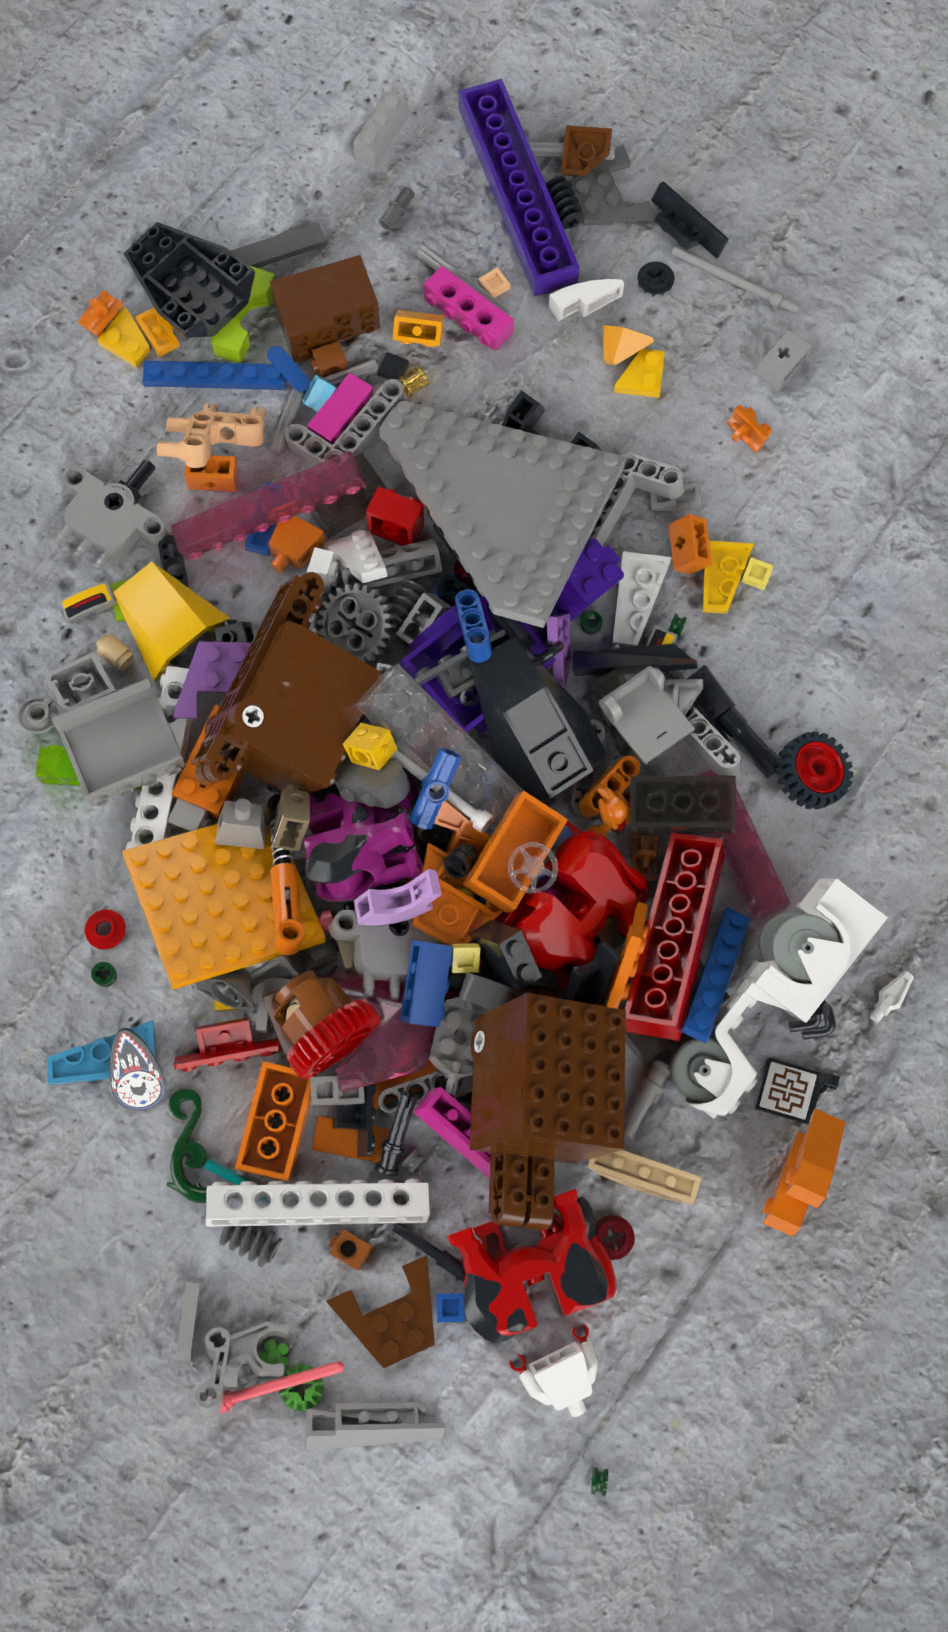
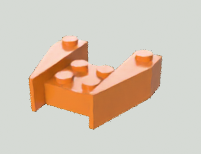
M816 1108L813 1110L806 1134L799 1131L796 1133L772 1197H767L763 1205L762 1212L765 1213L763 1224L793 1237L801 1228L808 1204L818 1208L825 1200L834 1174L845 1121Z

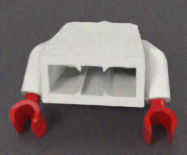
M585 1324L582 1325L585 1336H577L573 1327L572 1337L575 1342L528 1364L529 1370L526 1368L527 1360L521 1354H518L523 1360L520 1368H515L511 1360L509 1362L510 1367L520 1373L519 1378L531 1397L544 1405L553 1404L557 1411L568 1407L572 1417L580 1416L586 1411V1406L582 1399L592 1394L591 1385L596 1380L598 1367L592 1343L587 1340L589 1328Z

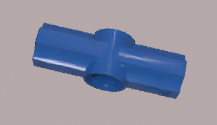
M439 747L428 775L422 780V790L409 818V821L417 827L432 829L442 803L449 797V786L462 758L460 754L451 749ZM433 785H441L439 791H429Z

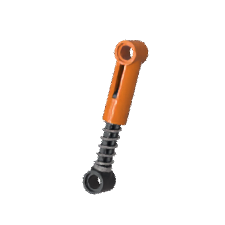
M274 794L269 798L265 811L267 825L271 829V849L273 851L272 858L274 859L273 867L270 869L276 935L274 946L279 953L289 956L297 953L300 949L304 937V927L301 924L297 869L295 865L291 864L293 857L290 856L292 850L273 848L275 813L281 794ZM288 935L293 937L294 939H288L285 936Z

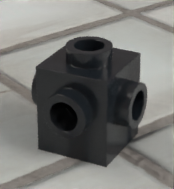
M236 619L222 622L223 627L214 629L216 634L214 642L251 644L254 639L251 622L237 623Z

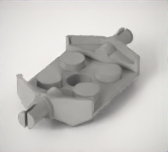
M458 997L445 1000L443 1003L445 1015L440 1022V1027H436L429 1057L432 1064L445 1074V1078H448L445 1091L451 1096H456L460 1078L473 1075L474 1059L471 1055V1039L475 1029V1020L480 1015L490 1011V1009L464 1001ZM457 1029L461 1030L465 1035V1041L461 1045L457 1044L454 1040V1033Z

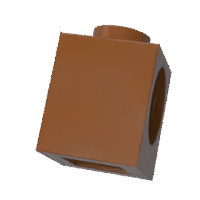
M339 341L312 350L313 360L310 361L315 375L319 374L320 377L324 378L348 369L347 359Z
M344 1229L341 1234L336 1232L328 1245L332 1248L329 1254L357 1271H360L373 1246ZM346 1241H353L356 1244V1252L350 1257L344 1256L341 1251L342 1245Z

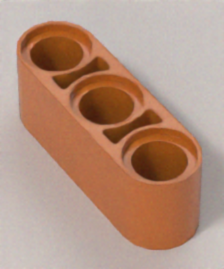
M625 756L613 762L580 799L579 810L582 815L591 818L600 814L598 800L603 799L604 803L605 800L599 794L597 788L601 786L608 788L607 782L611 785L612 792L615 795L617 791L624 792L640 772V763L635 757ZM622 766L625 767L627 774L623 771ZM592 799L596 802L597 808L594 807Z

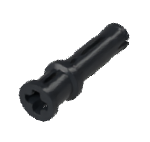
M401 1092L388 1139L382 1142L381 1147L383 1151L381 1158L375 1165V1169L382 1174L389 1176L398 1175L399 1169L397 1166L399 1159L406 1149L403 1144L418 1098L412 1093L407 1096V1092Z

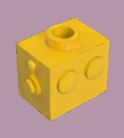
M360 723L343 743L351 763L380 770L398 749L389 729Z

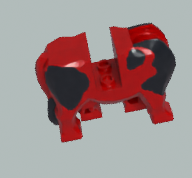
M576 1189L554 1196L553 1207L560 1213L562 1219L553 1212L550 1228L548 1230H540L542 1238L539 1239L536 1245H524L506 1250L503 1234L499 1231L500 1225H496L492 1221L474 1227L473 1230L470 1227L447 1236L449 1244L456 1247L463 1257L466 1272L464 1278L465 1317L472 1328L485 1340L497 1344L538 1326L523 1282L527 1281L528 1286L545 1280L544 1274H547L561 1316H567L614 1297L617 1290V1280L612 1262L595 1235L592 1207L584 1197H578ZM474 1233H475V1235H476L478 1238H480V1239L482 1240V1245H481L480 1240H478V1239H476V1238L474 1237Z

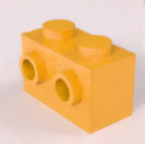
M398 309L394 316L393 340H398L403 344L420 343L426 347L440 346L443 340L445 316Z

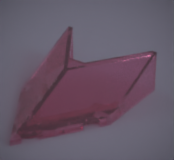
M363 977L333 979L340 985L347 996L366 999L371 1003L381 1005L385 1018L336 1069L342 1092L421 1071L427 1065L436 1027L410 1024L400 1020L406 982H400L399 998L392 999L390 981L374 980L373 996L365 997ZM448 991L445 994L444 1001L459 997L460 993Z

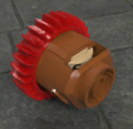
M313 970L304 972L291 980L275 997L280 1005L275 1010L274 1019L293 1044L287 1054V1061L294 1072L303 1079L316 1076L319 1072L322 1073L325 1069L338 1063L354 1051V1049L362 1045V1042L367 1040L380 1024L381 1018L369 1001L358 999L351 1002L333 978H318Z

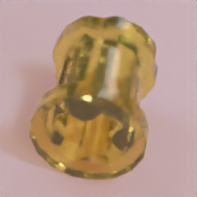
M419 366L410 375L398 379L403 385V392L408 397L413 396V392L422 386L427 387L430 385L427 375Z

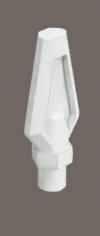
M908 971L902 972L878 992V1002L874 1006L875 1010L870 1015L874 1022L879 1023L882 1017L887 1016L891 1010L900 1008L914 978Z

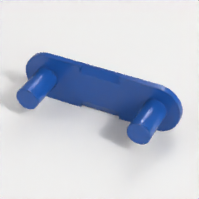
M271 347L267 351L268 360L296 391L304 392L305 395L310 386V379L281 347Z

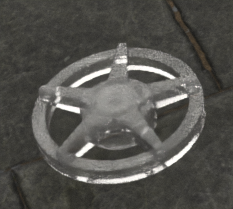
M528 842L520 845L512 852L508 861V873L511 881L517 888L528 893H538L548 889L554 883L558 874V863L554 853L547 846L537 842ZM537 847L542 849L543 852L538 857H531L524 848ZM520 851L524 858L522 867L513 871L514 859ZM546 854H548L552 861L553 871L544 868L543 859ZM523 873L527 878H530L531 888L522 885L515 875ZM542 874L551 876L547 884L541 888H536L537 877Z

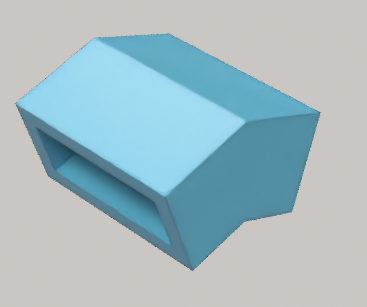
M315 375L302 402L318 412L338 387Z

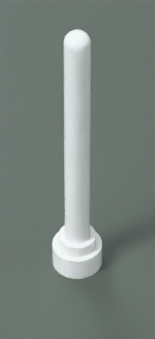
M397 750L391 756L393 759H398L402 767L422 781L428 775L425 770ZM433 785L431 789L437 792L440 790L441 785ZM449 789L447 801L470 818L473 828L480 833L485 832L491 825L494 816L486 810H476Z

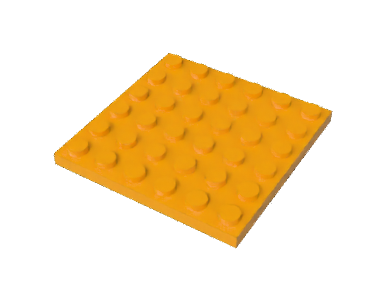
M217 824L122 850L123 859L172 990L283 956L274 946L276 935L270 872L274 859L272 858V835L270 834L271 829L269 826H267L265 849L215 844ZM297 870L301 924L304 927V937L299 950L325 943L326 937ZM288 935L285 936V937L288 938V939H294V938L291 937V936H288Z

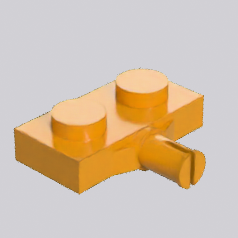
M155 307L135 316L138 326L159 357L180 347L179 341L173 333L174 327L158 314Z

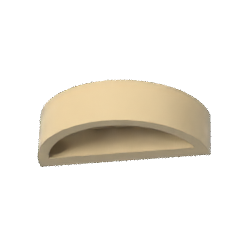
M624 1150L590 1159L588 1169L609 1180L659 1198L688 1205L694 1204L702 1177Z

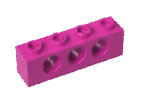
M443 266L423 284L426 302L440 309L448 319H453L460 324L465 332L476 336L484 346H489L496 351L513 333V318Z

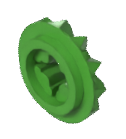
M305 1364L295 1365L286 1370L283 1377L313 1369V1367ZM320 1378L306 1382L308 1384L313 1383V1386L305 1390V1400L302 1399L299 1392H290L289 1389H293L295 1386L279 1390V1395L284 1404L292 1410L306 1411L313 1408L320 1401L324 1391L323 1379Z

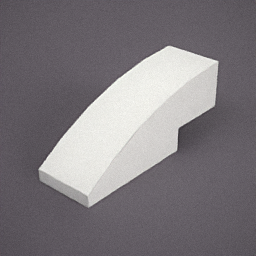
M622 279L592 280L562 288L549 295L548 308L558 322L577 311L584 318L622 297L624 282Z

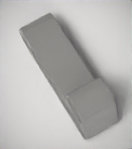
M692 705L685 717L695 730L684 737L683 740L721 780L727 783L738 781L742 776L740 754Z

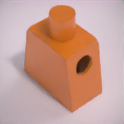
M284 510L269 542L270 552L275 556L270 566L279 573H283L289 564L297 569L303 568L311 559L314 548H321L323 546L322 542H326L324 531Z

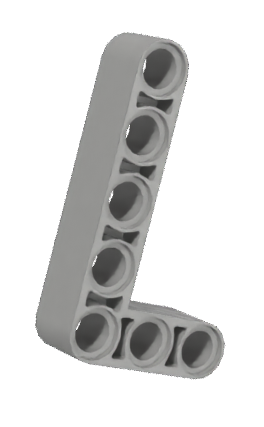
M396 379L384 382L333 445L301 424L288 426L285 431V437L289 451L330 479H342L380 434L379 428L393 406L399 400L404 401L402 383ZM391 393L397 394L396 396H389ZM378 410L383 411V412L380 413V414L374 413L375 411H378ZM368 428L369 430L361 431L360 429ZM296 437L302 438L298 441L293 440ZM349 445L355 446L354 448H351V449L345 448L346 446H349ZM314 450H320V451H321V452H319V453H317V454L311 453V452H313ZM333 463H339V464H340L339 466H336V467L330 466V465L333 464Z
M622 454L621 456L626 457L625 467L588 540L595 538L603 547L635 488L669 499L680 497L685 490L681 471L676 467L636 454Z

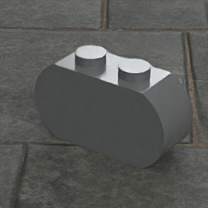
M347 754L344 761L339 763L335 770L337 777L334 783L341 797L349 802L355 801L371 807L389 808L400 803L410 790V781L398 759L390 758L380 770L351 763Z

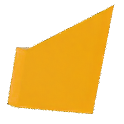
M603 325L604 362L616 365L650 345L654 340L650 336L624 327Z

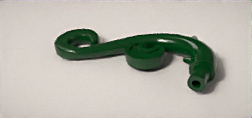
M180 1089L173 1093L169 1099V1111L177 1119L185 1120L187 1115L180 1111V1105L183 1101L189 1100L193 1102L194 1112L174 1145L170 1162L173 1182H167L166 1185L189 1201L206 1203L207 1187H202L198 1181H195V1185L190 1183L185 1177L182 1166L183 1158L186 1154L192 1155V1158L185 1162L192 1169L201 1168L207 1159L206 1151L201 1144L197 1142L188 1143L201 1115L202 1101L195 1091Z

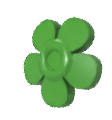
M269 1340L264 1344L266 1351L258 1353L259 1358L265 1363L268 1362L271 1365L281 1363L284 1365V1369L289 1364V1359L282 1356L289 1351L285 1343H280L277 1346L274 1340Z

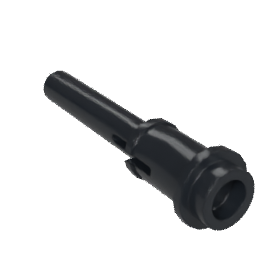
M396 1223L392 1230L393 1232L436 1260L437 1266H440L456 1277L455 1281L458 1282L460 1280L464 1283L466 1272L461 1260L450 1254L446 1249L442 1252L403 1224Z

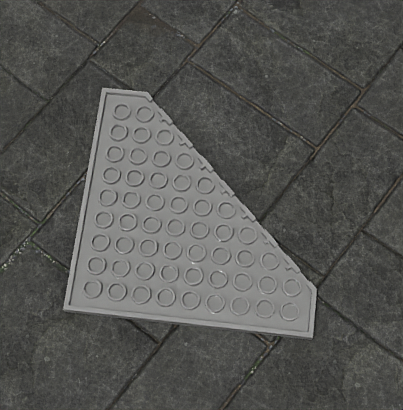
M399 400L379 428L380 437L383 442L386 441L393 458L396 462L400 463L402 472L409 483H412L416 488V494L423 505H427L432 519L443 530L446 541L452 550L455 549L462 566L473 577L476 588L482 597L485 596L489 602V608L492 613L544 628L625 467L626 457Z

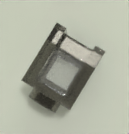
M324 933L326 937L325 943L297 952L306 971L313 970L316 972L338 960L337 953L340 952V949L334 938L329 939L328 935Z

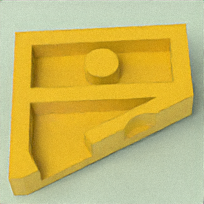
M126 307L120 311L97 339L100 346L135 368L140 365L151 351Z
M641 349L616 382L614 393L659 398L665 351Z

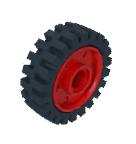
M814 731L797 736L783 747L778 754L780 757L776 759V765L779 766L775 769L776 775H781L777 781L779 785H785L781 790L784 794L790 792L791 794L788 798L791 801L797 799L796 805L800 807L805 805V809L814 808L817 810L837 802L847 794L848 788L852 785V781L849 779L853 777V771H848L853 767L852 761L846 762V759L850 756L848 752L842 753L843 745L841 743L835 745L837 740L834 737L828 739V734L826 733L819 735V732Z

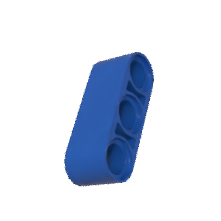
M474 590L460 591L456 595L455 601L468 656L473 662L487 661L492 655L479 595Z

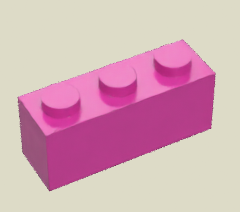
M349 373L308 423L307 428L333 445L373 397V387Z

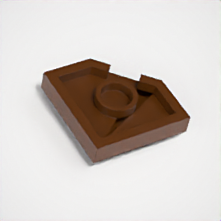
M566 125L561 174L585 177L610 155L612 128Z

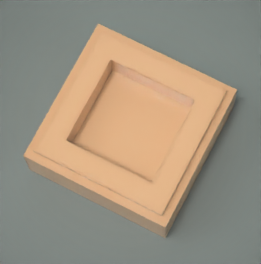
M498 267L478 278V284L494 298L508 291L511 286Z

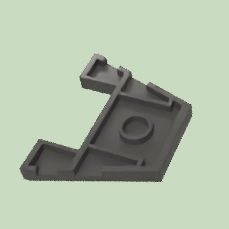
M623 145L615 149L613 160H603L585 177L577 176L570 181L572 189L575 190V196L579 200L578 204L581 205L582 212L585 214V220L582 222L584 226L613 225L614 222L636 224V221H647V224L656 223L654 221L656 214L649 200L626 207L611 173L630 167L631 161Z

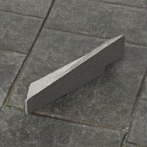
M420 1402L336 1403L335 1412L306 1410L305 1450L315 1451L442 1439L445 1424L437 1422L429 1415L427 1408Z

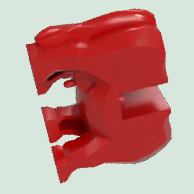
M595 830L585 831L581 835H573L559 845L553 858L543 865L568 891V894L559 901L553 895L528 887L517 908L511 911L505 920V925L522 931L537 966L557 975V988L562 993L567 987L571 971L578 965H584L593 961L597 951L593 939L603 929L608 916L616 917L618 933L622 937L627 938L629 927L633 925L637 902L645 903L649 898V895L646 893L648 886L645 877L629 867L614 844L603 834Z

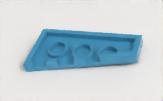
M151 1020L143 1023V1025L128 1028L145 1041L156 1058L154 1021ZM116 1034L47 1057L48 1084L58 1085L110 1079V1052Z

